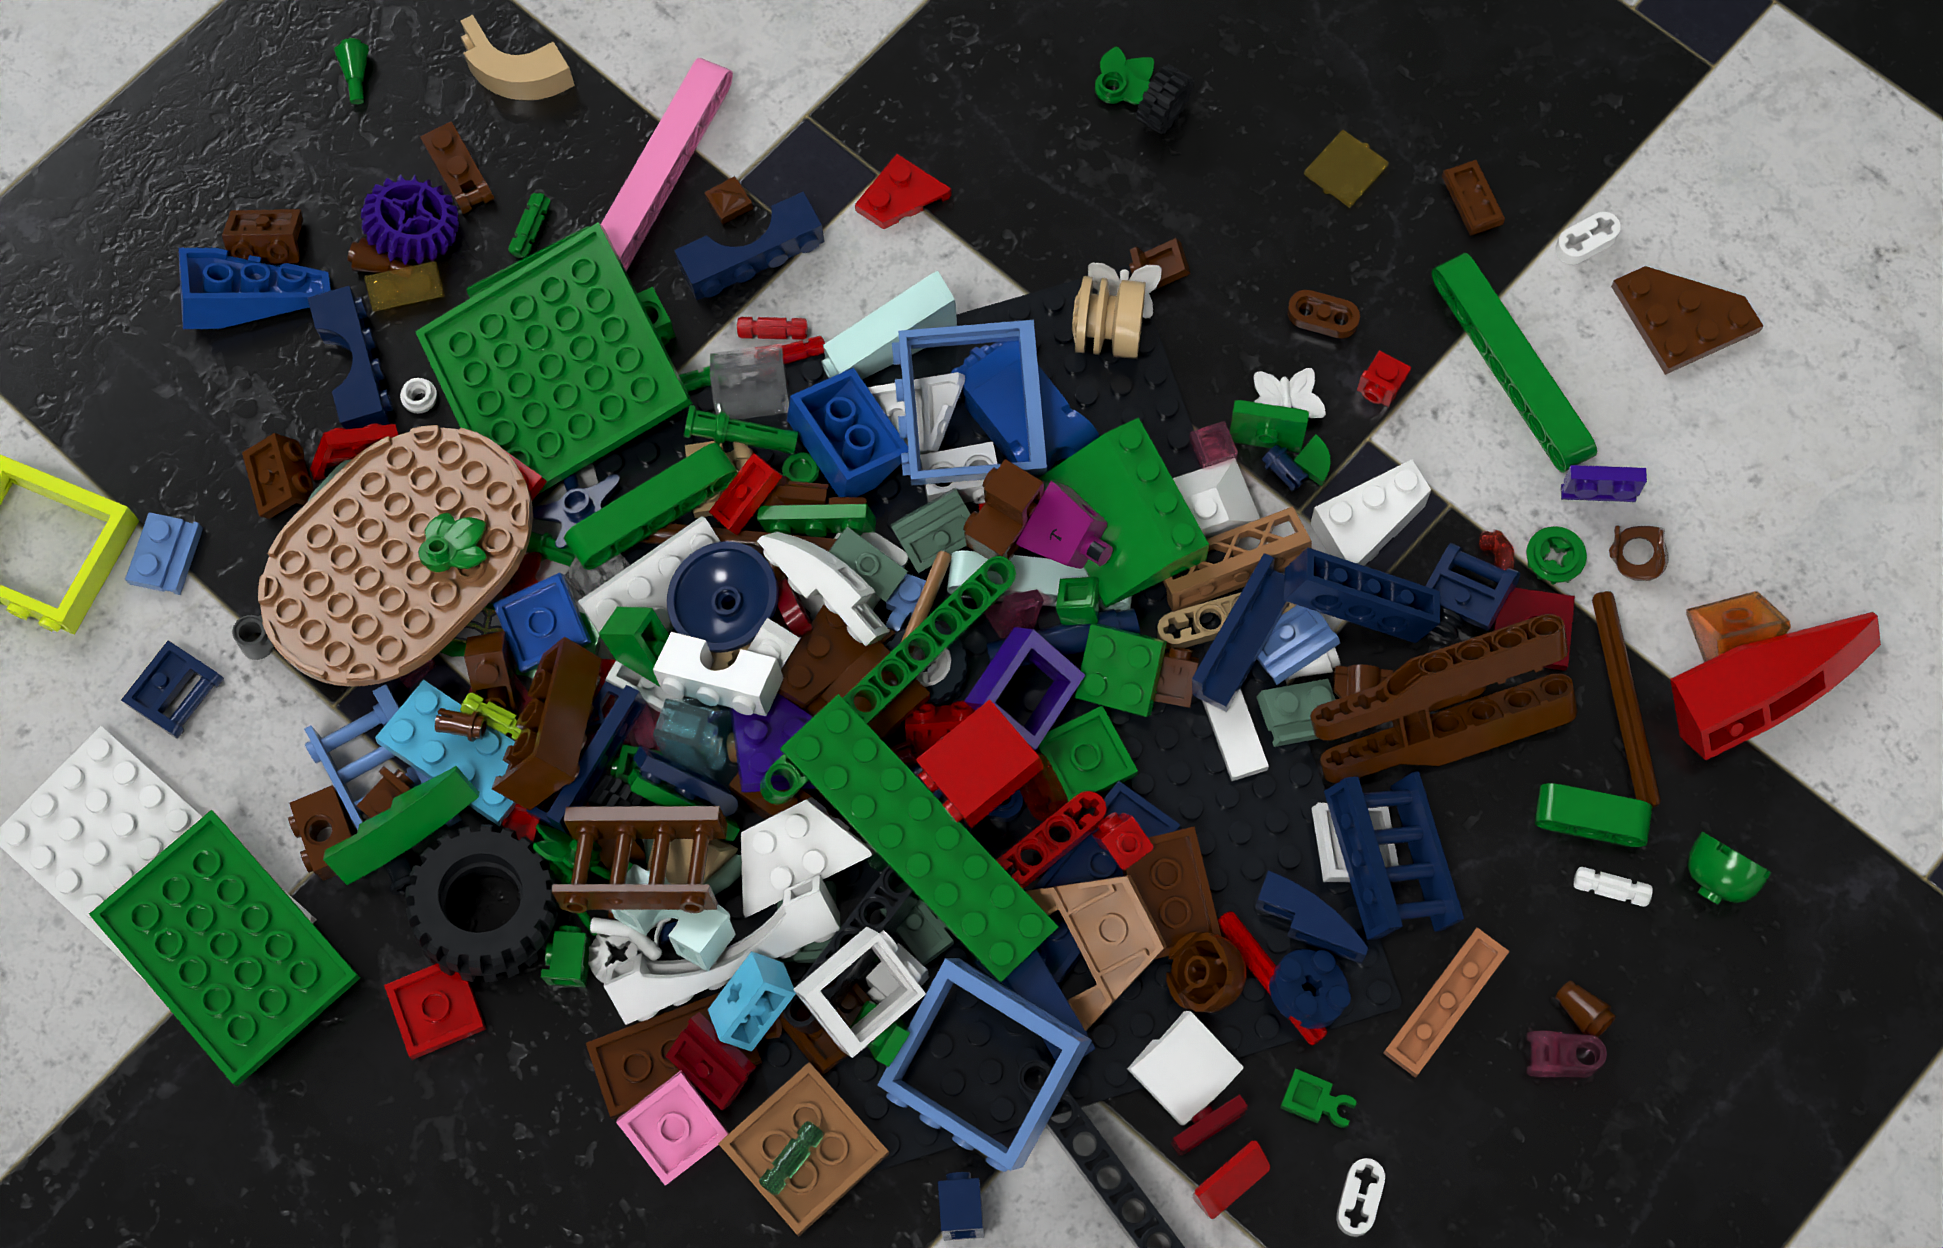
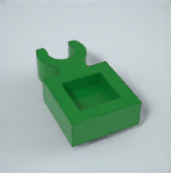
M1295 1068L1280 1108L1315 1123L1319 1122L1323 1113L1328 1115L1330 1121L1335 1126L1347 1128L1350 1121L1338 1115L1337 1107L1346 1105L1354 1108L1357 1101L1349 1095H1339L1337 1097L1329 1095L1333 1086L1332 1083Z

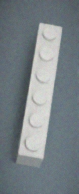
M820 874L785 889L783 904L774 915L752 934L726 947L709 971L702 969L687 959L652 961L645 959L641 953L607 968L604 988L625 1025L636 1020L645 1021L655 1016L660 1009L672 1004L674 1006L682 1005L688 1002L694 994L706 989L715 990L724 986L751 951L772 959L778 957L784 959L791 957L801 947L814 941L821 943L829 940L840 929V912Z

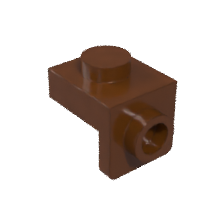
M1177 238L1146 252H1143L1137 246L1130 249L1133 262L1129 266L1132 274L1135 270L1146 265H1159L1162 268L1161 279L1154 290L1191 274L1182 243Z

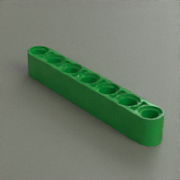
M1463 253L1433 268L1432 279L1437 290L1554 466L1564 473L1569 470L1570 465H1579L1596 456L1597 447L1593 437L1472 257L1467 253Z

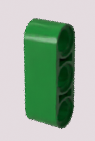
M1547 783L1540 786L1535 825L1550 831L1625 846L1643 847L1648 843L1652 805L1637 799Z

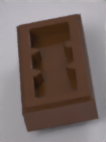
M1477 160L1443 171L1442 178L1470 236L1503 225L1505 217Z

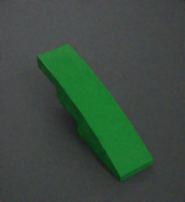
M455 766L393 798L390 809L360 823L357 834L326 849L323 860L346 885H349L415 846L476 800L480 792L461 770Z

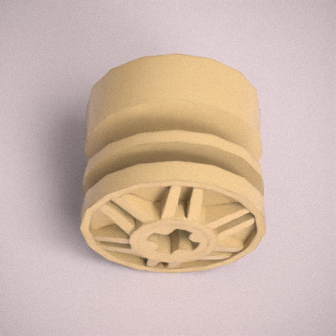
M1083 276L1081 288L1075 297L1072 332L1075 340V353L1085 354L1087 337L1094 338V355L1100 354L1104 339L1112 340L1114 357L1137 359L1146 282L1122 280L1117 296L1109 295L1107 278L1101 279L1099 294H1093V277Z

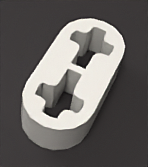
M1598 212L1561 233L1556 244L1557 257L1566 264L1575 265L1609 248L1615 243L1621 230L1619 219L1609 212ZM1598 225L1602 229L1606 227L1610 229L1608 235L1602 231L1593 236ZM1568 241L1572 245L1583 241L1578 252L1575 248H1566Z
M1364 1158L1356 1161L1350 1167L1346 1176L1336 1221L1342 1232L1349 1236L1358 1237L1364 1235L1371 1229L1375 1221L1385 1183V1173L1382 1166L1373 1159ZM1365 1167L1371 1169V1176L1377 1179V1183H1370L1365 1195L1359 1193L1361 1180L1355 1177V1172L1362 1173ZM1356 1200L1362 1201L1360 1214L1366 1218V1223L1360 1222L1356 1228L1350 1226V1219L1345 1217V1211L1351 1212L1355 1207Z

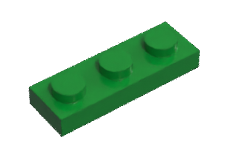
M867 504L760 506L758 508L757 520L768 533L780 532L789 535L806 534L811 537H824L827 533H842L846 526L859 536L863 533H875L876 517Z

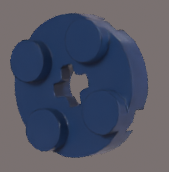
M1301 949L1288 953L1275 967L1274 975L1270 978V994L1277 1009L1287 1019L1292 1016L1302 1022L1300 1026L1308 1029H1320L1329 1026L1341 1015L1351 1001L1348 983L1343 972L1336 965L1333 955L1325 950L1315 952ZM1306 982L1312 984L1316 989V996H1313L1311 991H1304L1302 986Z

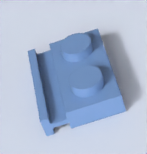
M148 513L125 580L130 585L162 592L170 591L180 595L203 527L197 522L189 523L183 519Z
M1296 605L1281 615L1257 660L1266 672L1270 674L1276 685H1278L1339 645L1340 641L1337 634L1331 630L1329 624L1319 612Z

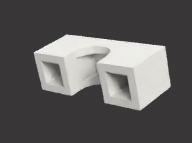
M674 632L670 633L653 668L661 690L674 697H681L682 695L692 697L709 706L719 704L731 707L744 715H752L754 713L767 716L784 679L777 658L741 649L736 661L730 667L720 671H713L710 668L714 659L706 640Z

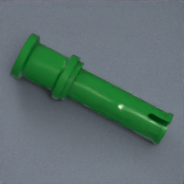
M694 405L689 407L684 432L685 438H690L693 435L713 439L714 443L719 445L725 441L794 455L798 431L784 430L732 419L724 411L715 414L697 410Z

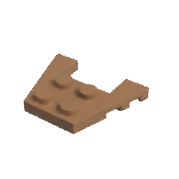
M1131 875L1025 891L1047 915L1058 910L1061 912L1097 983L1092 988L1067 1000L1084 1030L1087 1031L1158 957L1167 945Z

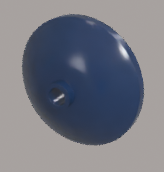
M731 541L716 542L703 546L690 554L679 565L672 576L667 592V611L670 621L678 634L706 640L710 652L722 653L742 648L754 640L767 618L772 620L779 597L777 578L769 562L750 546ZM731 600H735V606L730 610H726V604Z

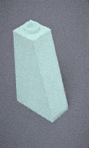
M936 271L825 343L823 345L825 359L821 363L827 376L831 378L854 368L860 378L864 379L894 364L892 343L899 342L898 331L957 326L955 298L940 273ZM924 348L911 349V353L914 354Z

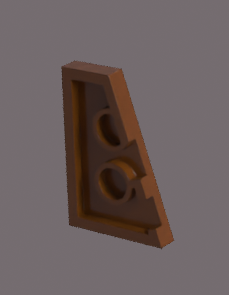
M825 604L812 622L813 629L804 634L781 669L784 679L777 693L803 709L823 694L855 660L875 644L865 646L863 643L856 641L847 630L848 625L838 614L831 612ZM888 628L890 632L880 642L885 645L894 638L895 631Z

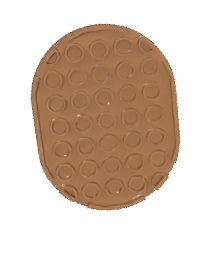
M438 425L412 428L410 432L393 438L387 436L361 451L287 522L267 553L269 558L264 573L259 579L258 602L261 607L263 627L276 650L292 666L307 676L324 683L350 687L368 686L394 680L412 672L431 660L505 587L524 558L532 532L533 508L530 492L521 471L509 454L498 444L477 432L465 428L458 430L440 428ZM443 513H450L455 521L466 517L483 520L486 523V530L476 546L485 552L487 559L468 569H459L452 566L443 572L430 571L421 563L418 554L419 547L426 541L425 528L433 518Z

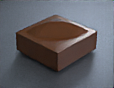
M735 176L704 192L706 200L722 225L753 209L751 200Z

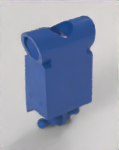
M1019 340L995 342L991 346L984 345L980 349L975 347L970 350V355L964 359V364L951 371V373L959 372L965 375V382L962 387L965 397V408L1008 461H1011V463L1029 462ZM1038 365L1047 473L1056 461L1072 456L1099 438V433L1087 418L1070 408L1067 400ZM1033 475V476L1036 477V478H1039V477H1041L1042 475Z

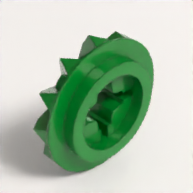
M1558 526L1546 527L1536 532L1531 537L1525 552L1528 568H1531L1536 573L1537 579H1545L1550 581L1552 585L1558 582L1569 583L1573 578L1580 575L1587 559L1586 548L1580 537L1571 530ZM1549 547L1554 549L1556 553L1567 552L1560 561L1562 566L1557 564L1555 560L1548 561L1547 559L1544 561L1550 553Z

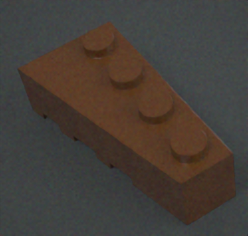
M566 637L543 653L527 694L532 700L526 705L523 712L520 713L516 723V727L521 729V733L514 745L507 747L503 761L509 765L502 777L499 775L495 778L492 790L531 810L564 785H570L576 779L580 771V765L578 764L580 752L587 740V734H585L587 722L594 710V705L592 704L593 695L601 679L598 673L602 658Z

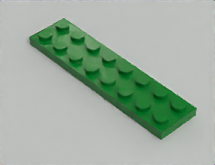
M839 694L780 747V751L999 983L1058 928L1057 924L960 822L957 823L933 793Z

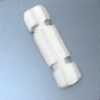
M1579 867L1574 878V887L1576 889L1587 892L1593 889L1594 894L1624 902L1626 899H1630L1632 904L1643 907L1650 903L1653 888L1649 884L1638 881L1637 884H1632L1631 879L1600 872L1598 875L1595 874V870L1586 867Z

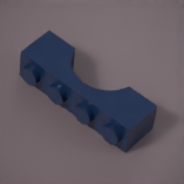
M804 191L772 205V217L768 229L758 240L751 244L729 247L715 242L706 235L674 250L679 268L695 299L713 297L727 286L736 282H746L754 277L756 273L769 267L781 266L788 258L801 252L809 253L815 250L819 244L825 242L822 224Z
M345 286L308 297L315 329L324 344L344 347L352 352L353 355L350 373L342 384L332 391L340 424L346 430L363 428L374 423L390 425L388 412L393 410V405L387 389L382 390L379 380L385 379L379 359H373L371 349L377 347L371 328H365L363 318L368 317V312L362 296L356 298L351 287Z

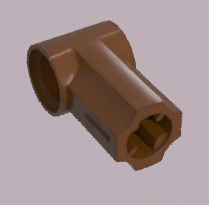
M782 475V478L760 506L829 505V484L796 482ZM758 509L754 513L756 516H758Z

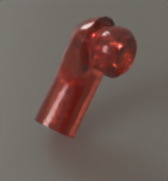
M1496 529L1493 532L1483 531L1479 539L1480 548L1482 550H1492L1495 555V566L1507 570V568L1514 569V547L1503 532Z

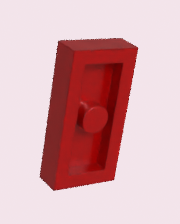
M753 453L709 510V513L728 530L738 535L782 478V475L764 459Z

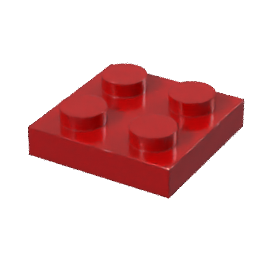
M438 963L384 985L406 1050L412 1060L486 1030L470 982L462 980L458 972H455L452 976L442 972Z

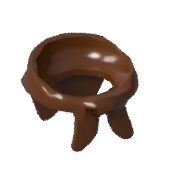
M1615 526L1614 542L1609 549V555L1615 562L1618 571L1623 576L1634 581H1651L1661 576L1668 564V552L1664 541L1665 529L1654 526H1635L1626 528L1620 533V526ZM1632 539H1646L1652 544L1654 553L1648 562L1635 565L1629 563L1624 558V546Z

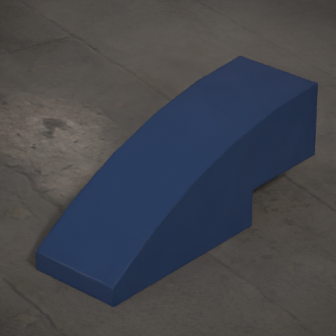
M1268 870L1255 909L1291 921L1287 937L1362 964L1368 947L1356 931L1332 907L1315 894L1297 883Z

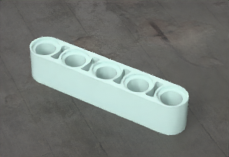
M961 550L953 552L950 561L947 591L952 594L988 559L975 551ZM1013 555L1010 561L1015 566V580L997 601L1056 606L1060 579L1088 577L1084 567L1079 569L1066 566L1049 558ZM994 571L987 572L991 582L998 585L1003 584L1000 574ZM1098 595L1099 611L1115 609L1118 612L1130 609L1132 596L1105 608Z

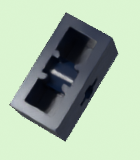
M970 1172L946 1174L947 1180L938 1181L941 1232L944 1241L984 1238L979 1178H971Z

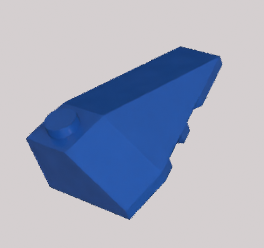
M179 248L183 329H221L309 308L308 297L331 291L329 274L326 271L284 263L280 267L261 263V257L249 255L248 260L228 256V250L220 248Z

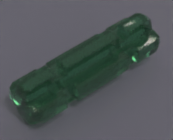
M806 1121L797 1131L798 1138L796 1140L792 1138L772 1163L775 1167L772 1170L767 1169L760 1178V1185L772 1195L776 1196L787 1184L785 1179L787 1177L791 1179L811 1154L809 1151L811 1146L816 1148L823 1139L824 1133L812 1122Z

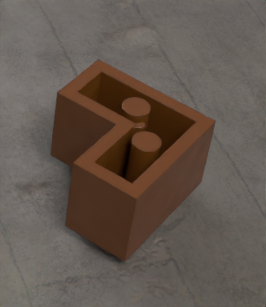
M1004 459L998 469L993 467L985 477L982 485L984 487L985 504L979 513L974 511L968 517L963 528L966 546L987 559L1002 556L1011 560L1020 547L1016 542L1044 494V483Z

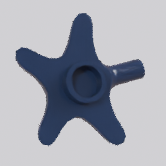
M575 472L563 479L567 491L564 496L558 501L533 507V518L560 523L562 528L555 541V546L559 549L569 547L564 541L566 532L578 522L605 507L610 497L618 488L620 483L618 475H610L594 486L581 488Z

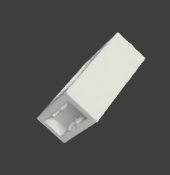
M869 927L864 928L793 989L840 1050L851 1058L926 995L918 984L922 980L918 971L908 961L902 963L894 953L899 949L894 940L884 930L878 933ZM871 948L900 986L850 1029L821 993V990Z

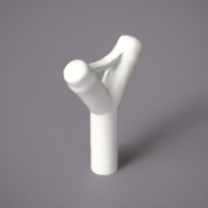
M593 917L590 931L597 934L627 937L644 952L645 956L655 961L662 955V950L659 948V935L664 924L670 921L671 918L663 919L652 927V929L657 927L654 942L647 935L639 933L618 920Z

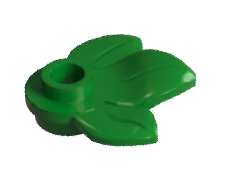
M1119 47L1112 48L1101 58V74L1095 82L1096 95L1106 103L1114 104L1124 100L1131 104L1139 105V102L1143 100L1144 92L1149 88V81L1154 70V59L1152 57H1141L1126 60L1124 53ZM1109 86H1115V87H1117L1118 89H1117V90H1109V89H1107V87H1109Z
M450 513L436 516L425 528L426 541L421 544L418 550L421 563L433 572H443L452 566L459 569H468L482 563L487 559V556L476 545L486 530L485 521L473 517L460 518L455 521Z
M537 823L536 829L545 841L534 842L533 849L545 859L564 862L569 868L573 869L578 839H573L568 834L555 828ZM597 842L593 843L589 870L591 867L598 866L601 860L599 854L602 848Z

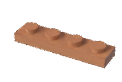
M1476 928L1383 1054L1416 1078L1504 960L1509 950L1479 928Z

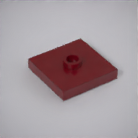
M1515 588L1509 594L1494 622L1493 631L1540 615L1553 614L1563 619L1568 653L1564 659L1543 668L1566 671L1569 663L1575 596Z

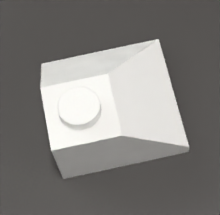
M1235 458L1173 478L1206 539L1260 519Z

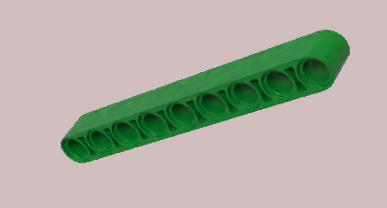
M1002 556L988 559L843 697L845 702L867 725L1004 595L1016 577L1013 563ZM994 571L1000 574L1003 584L998 585L991 582L987 572ZM961 596L973 598L977 604V609L972 610L965 607ZM935 621L947 623L951 629V634L944 635L938 632L935 627ZM917 646L922 649L925 659L915 660L912 658L908 647ZM889 671L895 674L898 679V685L889 686L884 683L881 672ZM854 698H866L871 704V711L862 712L858 710L854 704ZM783 754L770 766L762 778L760 791L764 799L769 803L776 805L784 804L795 796L809 780ZM775 775L785 777L789 782V790L780 792L774 789L771 785V777Z

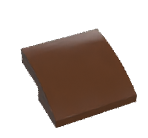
M880 641L876 642L821 695V699L828 704L838 694L843 698L890 651ZM889 671L881 672L884 683L889 686L898 685V679L895 674ZM915 679L868 726L885 742L901 728L902 721L930 700V692ZM854 698V704L858 710L862 712L871 711V704L866 698Z
M838 976L823 989L832 988L836 984ZM856 983L838 1006L836 1012L850 1028L865 1002L871 1000ZM806 1005L799 1008L797 1012L798 1021L803 1022L811 1017L812 1013ZM783 1011L779 1015L782 1027L821 1076L849 1056L840 1050L823 1027L818 1032L804 1034L789 1024L784 1017Z

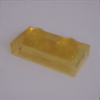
M435 261L364 276L373 312L445 297Z

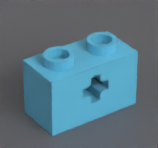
M752 951L708 1008L719 1041L751 1052L796 994L783 962Z

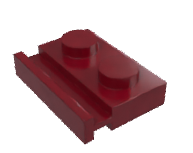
M699 1012L689 1019V1024L681 1031L666 1057L716 1106L724 1110L732 1104L748 1080L747 1077L755 1070L756 1066L735 1046L719 1041L714 1026Z

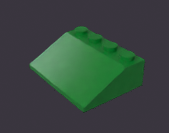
M1139 417L1104 433L1038 478L1044 483V492L1051 481L1069 486L1106 520L1107 528L1100 539L1113 547L1111 557L1102 566L1097 565L1090 559H1088L1084 566L1088 577L1098 578V595L1105 608L1207 560L1209 543Z

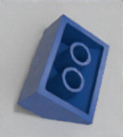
M854 368L790 396L787 421L794 431H798L799 439L838 497H858L875 489L902 463L901 453H909L907 444L903 439H900L898 431Z

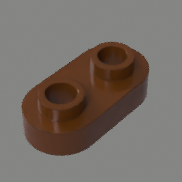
M1312 290L1296 292L1289 301L1287 311L1289 320L1295 326L1335 338H1347L1354 334L1360 320V312L1354 303ZM1307 309L1312 314L1304 316L1299 311ZM1343 319L1346 324L1338 325L1334 320Z

